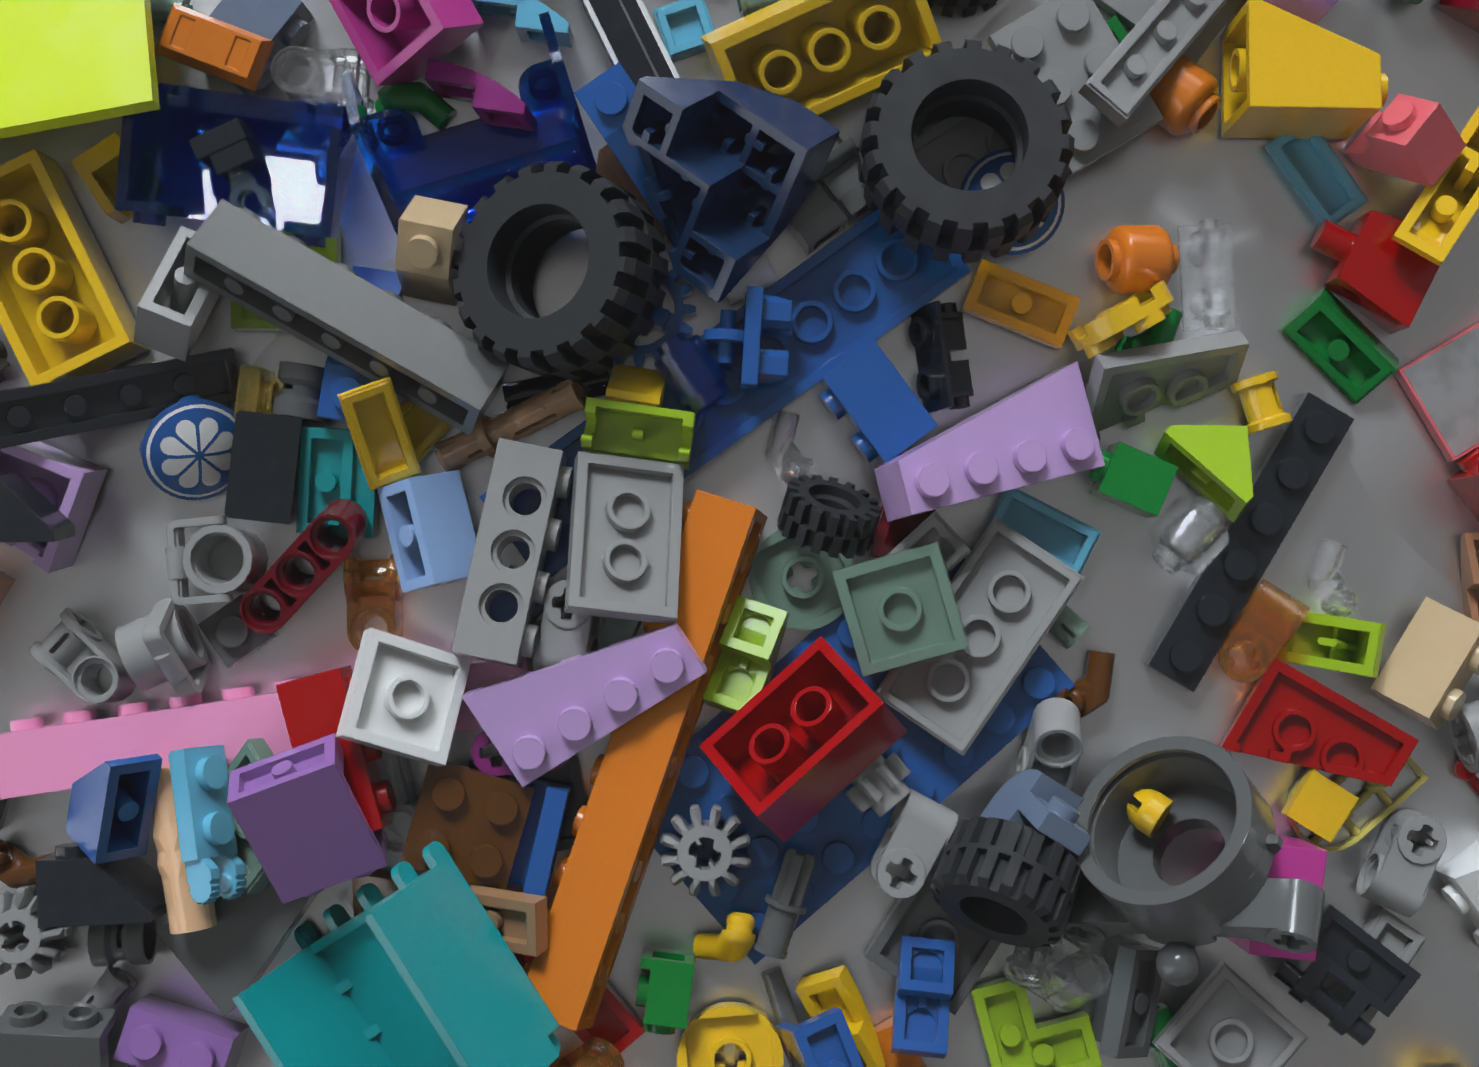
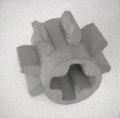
M895 752L886 759L881 755L851 782L854 786L845 794L860 813L872 807L878 816L881 817L911 792L902 781L911 771Z

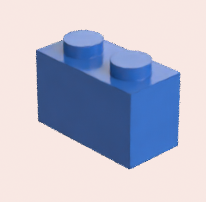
M872 340L821 379L820 384L825 391L819 395L820 399L837 421L843 416L846 417L857 432L851 437V440L868 463L874 459H877L880 465L887 463L938 426L875 340Z

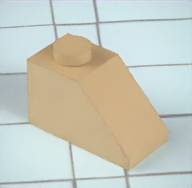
M415 195L399 218L395 271L404 296L453 306L458 304V300L454 298L453 280L458 279V270L453 268L455 250L461 251L464 241L463 238L459 237L464 223L467 221L468 205Z

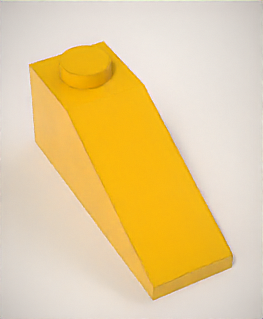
M1479 106L1460 134L1466 147L1433 187L1426 186L1392 237V240L1438 266L1442 264L1479 207Z

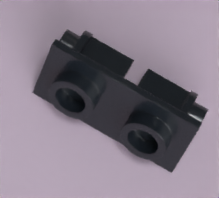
M940 301L931 302L924 305L911 316L909 336L916 350L919 372L916 379L918 395L922 399L923 406L928 413L947 408L949 410L970 407L969 397L974 396L969 359L951 361L950 354L953 351L967 349L963 312H957L956 302L941 304Z

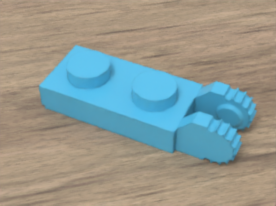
M224 745L170 751L168 757L181 861L185 862L187 884L190 885L188 889L191 893L190 897L192 896L193 901L202 905L215 902L216 898L220 896L223 897V900L241 897V894L245 892L244 888L247 887L245 885L247 880L244 878L246 871L244 862L236 855L238 849L232 812L227 805L229 780Z

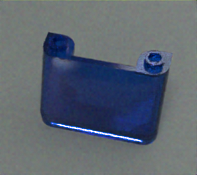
M159 83V110L122 117L115 209L132 211L133 222L166 226L167 216L205 220L220 200L224 199L238 208L252 211L262 222L276 230L294 233L293 236L298 237L308 246L326 248L327 238L338 237L360 135L362 111L330 103L317 102V105L298 100L288 101L198 89L185 85L177 86ZM239 118L253 128L267 166L234 182H230L217 175L215 168L197 160L189 140L228 121Z

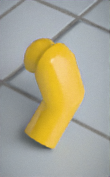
M731 912L726 919L727 927L720 934L699 932L693 942L695 957L724 962L743 960L755 943L756 935L752 934L756 922L755 918L750 914Z

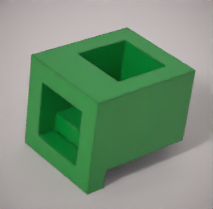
M643 948L640 968L650 970V975L639 974L635 1006L646 1007L643 1023L645 1031L654 1034L671 1035L675 1033L676 1028H687L696 958L694 954Z

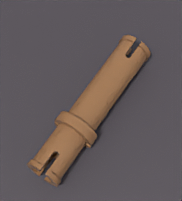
M566 379L556 384V386L544 392L542 391L491 417L483 415L471 436L462 431L443 441L437 442L435 444L437 459L443 469L449 472L459 470L485 456L494 458L499 438L517 441L568 415L584 410L587 394L579 380Z

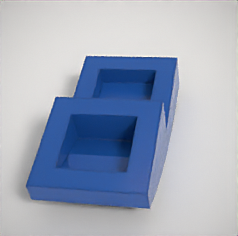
M902 935L896 977L890 1053L940 1059L946 1057L950 999L953 996L956 941Z

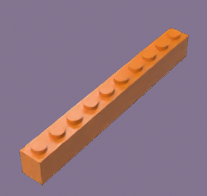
M698 489L693 501H687L682 509L678 616L674 623L679 624L706 665V673L610 732L611 737L606 752L597 757L591 770L590 784L594 786L587 806H581L572 825V835L576 838L570 855L562 859L555 873L554 887L558 888L551 909H547L548 950L534 957L533 961L529 960L523 968L557 1023L573 1031L593 1027L704 704L703 695L722 651L719 641L738 595L741 596L768 518L755 507ZM643 622L644 632H649L670 624Z

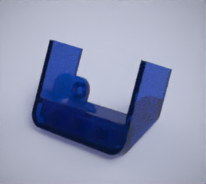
M549 11L538 15L551 59L527 68L522 73L518 82L520 98L537 120L536 131L486 125L479 118L423 135L416 118L405 110L386 109L369 115L352 72L341 75L349 126L397 235L399 218L415 195L468 205L466 222L471 224L477 213L473 208L482 196L490 198L496 192L493 186L508 175L514 179L519 178L518 171L521 168L533 164L544 168V165L550 161H564L571 166L579 164L596 172L597 165Z

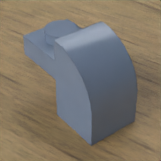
M1036 769L1024 770L1010 778L997 791L980 815V817L1001 818L1028 826L1055 840L1079 856L1092 839L1077 823L1081 814L1076 809L1083 798Z

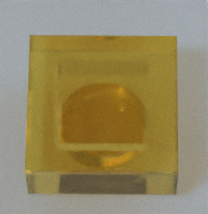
M240 366L234 418L239 410L272 413L274 398L280 394L279 383L274 382V372L263 367Z

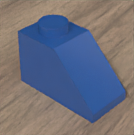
M158 754L105 761L72 784L65 832L95 865L147 854L163 760Z

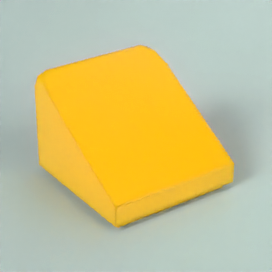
M621 364L616 365L613 368L605 397L607 400L662 408L667 379L666 373L659 370L636 368Z

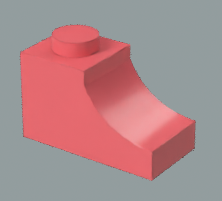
M1398 93L1383 112L1378 111L1346 149L1345 153L1356 166L1433 187L1466 147V144L1440 103Z

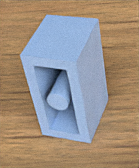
M460 470L410 477L377 489L402 593L450 584L468 578L476 536Z

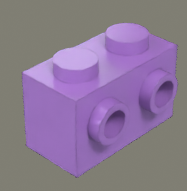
M149 993L130 1006L113 1059L129 1064L128 1067H237L250 1026Z

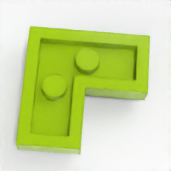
M1020 973L974 985L971 989L970 994L990 1067H1103L1090 1018L1085 1010L1035 1024L1024 980Z

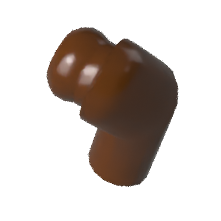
M1089 650L1085 677L1074 683L1075 686L1069 691L1068 688L1062 689L1056 698L1072 701L1078 707L1081 718L1103 706L1110 697L1115 654Z
M0 839V881L11 888L36 884L35 861L52 855L55 852L31 858L13 844Z

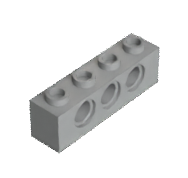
M504 438L498 439L451 652L454 654L522 668L524 657L533 658L539 634V626L531 625L535 603L544 605L551 573L543 572L547 550L556 552L562 529V520L554 519L558 499H568L573 479L574 468L566 466L567 459L562 450ZM531 489L539 492L542 500L537 511L530 515H520L514 511V499L521 491ZM516 541L526 543L530 549L527 562L519 568L505 567L502 563L504 548ZM501 594L514 595L518 602V610L515 616L506 622H496L490 615L492 601Z

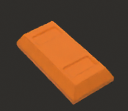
M173 3L157 43L155 54L256 92L275 42Z

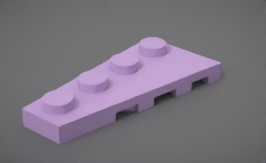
M674 623L610 644L609 647L561 660L558 664L534 672L528 671L485 688L482 686L467 691L462 696V699L521 786L524 787L706 673L707 667L679 624Z

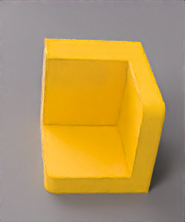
M116 132L70 161L104 213L121 224L135 217L164 196L163 190L133 145Z

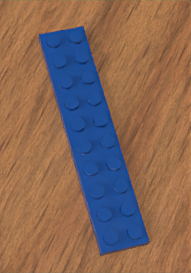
M878 209L763 291V295L776 296L792 301L789 332L761 330L760 349L789 351L786 381L769 384L758 383L755 390L739 389L742 346L734 347V363L732 365L718 364V344L704 342L703 335L655 370L663 371L667 376L662 408L695 412L696 414L689 470L684 469V481L819 384L822 377L872 340L878 341L914 315L924 305L929 304L969 275L971 270L966 263L963 264L961 256L950 253L948 261L942 262L931 259L934 250L920 245L916 253L902 246L905 236L903 233L897 230L894 234L889 235L879 225L881 211ZM744 305L736 310L737 330H743ZM720 323L713 328H720ZM586 420L548 447L564 452L567 459V467L574 468V459L578 451L583 452L581 436L585 431ZM573 479L568 499H558L554 519L562 520L560 539L556 552L547 550L543 572L551 573V577L564 569L568 564ZM531 489L521 491L514 499V511L520 515L534 513L541 505V494ZM487 491L480 496L483 503L485 502ZM520 541L512 542L527 562L530 555L529 546Z

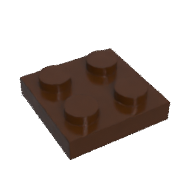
M448 761L445 766L437 767L428 764L400 862L406 861L414 869L426 872L430 870L423 858L422 851L431 842L438 841L446 848L467 883L506 890L534 795L535 785L527 784L522 787L517 780L490 775L480 770Z

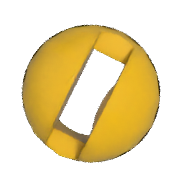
M1141 789L1135 792L1133 796L1142 805L1139 808L1127 803V816L1130 823L1136 829L1151 838L1167 818L1174 805V801L1153 789Z

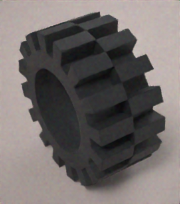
M812 474L811 479L806 475H800L798 479L792 478L787 486L777 520L778 530H783L782 535L786 539L795 538L794 544L800 548L807 545L811 547L810 552L818 555L820 551H825L828 553V557L838 558L839 553H841L846 559H852L855 554L861 557L865 555L866 551H869L882 509L881 506H878L879 502L876 498H869V492L864 489L855 490L856 485L850 482L843 485L838 483V478L834 477L824 480L821 475Z

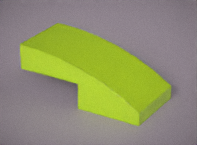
M738 595L719 641L722 649L702 698L706 705L735 714L770 682L789 618L788 611Z

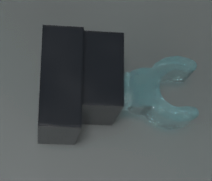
M235 118L189 140L197 160L215 168L217 175L230 181L229 184L232 192L230 193L229 203L238 208H244L246 196L256 193L260 204L267 208L272 207L271 195L265 188L258 185L251 173L266 167L267 164L259 148L258 139L250 125L239 118Z

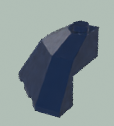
M644 76L638 80L622 125L630 148L637 146L648 177L644 178L642 182L656 221L664 220L674 248L668 252L675 273L717 303L721 302L786 229L820 177L840 133L838 128L799 102L737 81Z

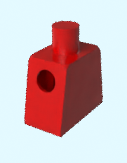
M1369 211L1355 220L1350 231L1325 219L1316 231L1310 248L1335 260L1324 281L1326 288L1390 334L1409 328L1440 266L1392 240L1403 219L1376 211Z

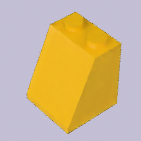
M1247 0L1220 36L1221 138L1276 139L1283 136H1297L1294 139H1310L1311 136H1322L1326 140H1347L1382 109L1387 100L1388 77L1385 73H1381V54L1263 0Z

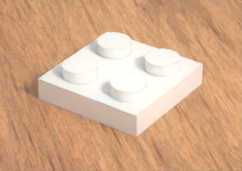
M369 628L364 630L336 737L433 766H445L472 660L378 629Z

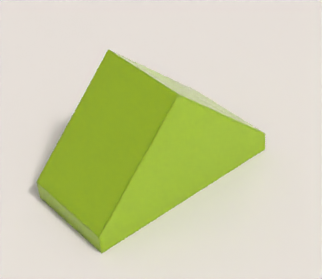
M1171 425L1164 432L1154 454L1161 460L1178 466L1177 474L1234 523L1254 496L1248 426Z
M1284 608L1275 657L1287 663L1377 678L1387 624Z

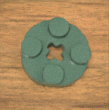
M783 530L774 532L762 542L751 564L749 582L754 600L788 611L789 618L786 628L808 631L821 628L833 622L843 613V607L832 572L854 565L853 559H846L841 553H839L838 558L828 557V553L825 551H820L819 555L810 552V546L806 545L800 548L794 544L795 538L786 539L782 535ZM797 562H800L805 569L813 566L817 572V576L811 580L813 589L809 592L804 593L799 586L791 589L787 583V579L793 575L791 566Z

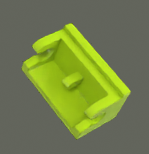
M592 397L586 398L584 411L586 425L584 434L581 436L583 452L684 465L685 470H689L696 424L695 412Z

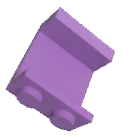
M335 733L230 771L227 805L283 904L301 897L317 895L325 888L353 878L366 877L377 869L387 866L386 832L384 828L372 831L344 777V750Z

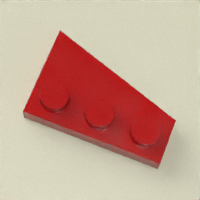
M1272 657L1219 746L1233 752L1246 753L1268 758L1269 760L1287 764L1291 763L1328 773L1392 786L1419 740L1276 657Z

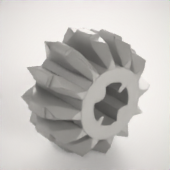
M698 804L691 805L690 816L692 824L689 825L678 814L671 818L673 827L681 836L673 833H662L660 843L676 850L663 854L660 857V864L665 867L680 865L671 875L670 882L676 886L687 876L691 877L692 880L689 886V895L691 896L698 895L701 881H708L709 892L713 897L719 896L720 883L718 878L720 876L732 886H736L740 882L738 874L730 865L747 868L750 864L749 856L733 851L750 844L749 834L730 836L739 826L740 818L737 815H733L721 825L718 821L721 816L722 807L714 804L711 808L710 820L702 819L701 808ZM702 837L711 838L713 840V849L720 852L716 859L713 855H710L709 862H701L697 860V850L690 848L691 844L695 841L698 845H701Z
M28 885L17 888L14 894L9 891L0 893V975L12 969L15 978L19 980L31 976L33 970L39 974L50 970L53 965L52 958L58 959L64 956L68 950L60 938L70 935L73 929L71 926L38 928L37 895H34L32 887ZM23 923L26 926L25 929L18 924ZM24 935L29 940L24 941L22 939V936Z

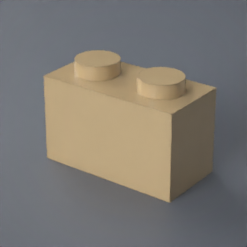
M1425 597L1371 686L1372 691L1382 702L1439 731L1445 720L1452 721L1459 714L1466 700V693L1463 692L1473 673L1479 675V622Z

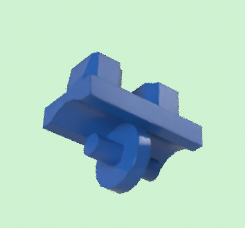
M747 286L743 330L736 329L737 311L731 309H721L720 328L704 330L703 341L718 344V364L732 365L734 363V347L742 346L739 389L755 390L758 383L769 384L787 380L789 351L760 349L761 330L789 332L792 301L776 296L763 295L764 287Z

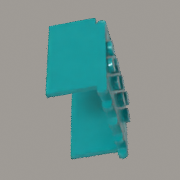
M438 841L431 842L422 851L423 858L430 870L418 876L413 866L406 861L393 866L391 877L398 889L384 898L375 884L367 883L357 890V899L364 911L350 918L343 906L333 904L323 913L324 921L330 929V932L323 936L320 935L313 924L309 922L303 923L294 931L295 940L302 950L232 999L275 1067H548L560 1056L561 1045L553 1032L559 1027V1024L446 848Z

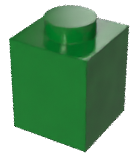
M1120 441L1109 445L1107 451L1101 449L1105 466L1089 470L1087 478L1094 481L1089 494L1145 518L1157 517L1179 467Z

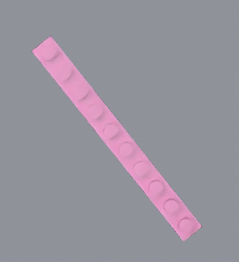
M524 657L522 668L488 661L471 663L464 693L482 686L485 688L506 681L510 677L528 671L534 672L532 658ZM296 679L274 682L275 692L255 695L254 685L221 690L223 700L203 703L201 693L185 698H180L179 696L168 698L170 708L150 711L149 701L117 705V716L97 719L96 708L63 713L64 724L45 726L44 716L10 721L11 732L0 734V799L72 789L74 782L105 761L158 754L163 759L161 766L163 767L169 765L168 754H170V751L224 745L226 763L229 766L246 741L254 738H263L274 755L290 750L292 746L276 685ZM462 699L454 732L482 728Z

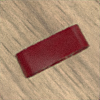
M347 499L334 500L328 504L246 593L240 603L239 612L242 621L249 629L260 634H271L281 629L350 555L368 530L369 521L367 514L359 504ZM333 520L343 524L348 531L349 538L344 539L335 536L329 529L328 521ZM302 558L312 565L315 574L309 575L301 572L297 568L294 559ZM261 595L273 597L279 603L281 610L276 611L267 607Z

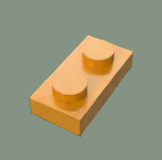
M982 259L961 311L1059 350L1062 348L1081 298Z

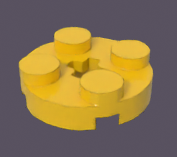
M1165 281L1157 282L1150 289L1151 293H1135L1096 314L1095 320L1086 325L1081 323L1067 333L1076 350H1084L1088 359L1116 345V341L1125 336L1122 330L1132 325L1137 334L1166 318L1165 315L1172 311L1169 303L1174 300Z
M720 1002L696 1013L689 1019L687 1028L684 1030L678 1044L677 1067H726L725 1062L716 1061L715 1054L723 1052L724 1045L735 1044L736 1050L744 1051L746 1054V1059L737 1061V1067L784 1066L783 1046L775 1026L771 1023L768 1015L759 1008H753L741 1002Z

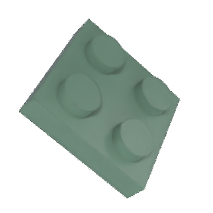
M939 540L840 568L832 572L863 677L969 648V642Z

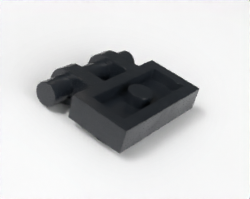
M1328 904L1322 913L1316 961H1312L1302 971L1288 959H1285L1273 974L1290 988L1288 994L1300 1004L1304 1001L1308 1002L1330 1020L1328 1023L1329 1027L1341 1036L1347 1033L1362 1046L1371 1039L1376 1031L1372 1025L1360 1017L1369 1003L1386 1017H1389L1421 976L1419 972L1331 904ZM1328 971L1353 990V993L1344 1003L1319 985Z

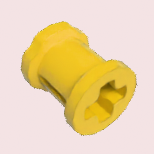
M1276 370L1230 385L1232 393L1239 395L1248 422L1246 425L1248 426V435L1293 421L1291 413H1286L1283 410L1275 385V381L1279 378Z

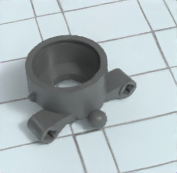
M1188 736L1161 737L1131 747L1111 760L1095 776L1082 796L1083 800L1077 809L1081 814L1077 823L1092 839L1080 856L1076 854L1077 861L1084 874L1063 932L1065 937L1082 943L1098 944L1104 942L1107 938L1123 933L1145 934L1148 939L1165 945L1159 950L1155 959L1156 969L1161 979L1177 987L1189 985L1199 974L1201 965L1200 958L1195 950L1196 946L1214 943L1217 937L1246 938L1270 944L1275 948L1292 953H1310L1318 948L1325 899L1324 890L1316 884L1301 879L1267 877L1274 855L1282 849L1283 839L1280 835L1276 834L1271 807L1229 751L1222 746L1199 738ZM1141 789H1153L1174 801V805L1167 818L1151 838L1136 829L1130 823L1127 816V803L1139 808L1142 805L1133 796L1135 792ZM1198 828L1216 830L1223 836L1225 840L1224 849L1213 863L1200 874L1177 886L1168 885L1161 876V859L1165 849L1175 837L1188 830Z

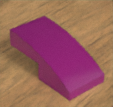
M434 59L428 60L425 80L441 98L473 102L472 108L486 125L536 131L537 120L527 105L500 83L463 66Z

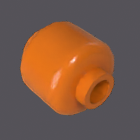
M1180 56L1149 92L1164 118L1158 125L1174 136L1184 135L1189 131L1194 134L1199 133L1211 121L1222 100L1217 96L1219 90L1217 79L1188 57Z
M1160 225L1115 226L1109 231L1105 239L1099 242L1095 254V266L1099 278L1105 281L1106 285L1114 293L1120 294L1151 293L1150 289L1157 282L1164 280L1167 285L1179 265V250L1176 244L1171 241L1168 232Z

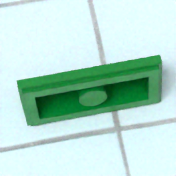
M1326 287L1316 294L1282 329V332L1355 404H1358L1398 368L1399 359Z

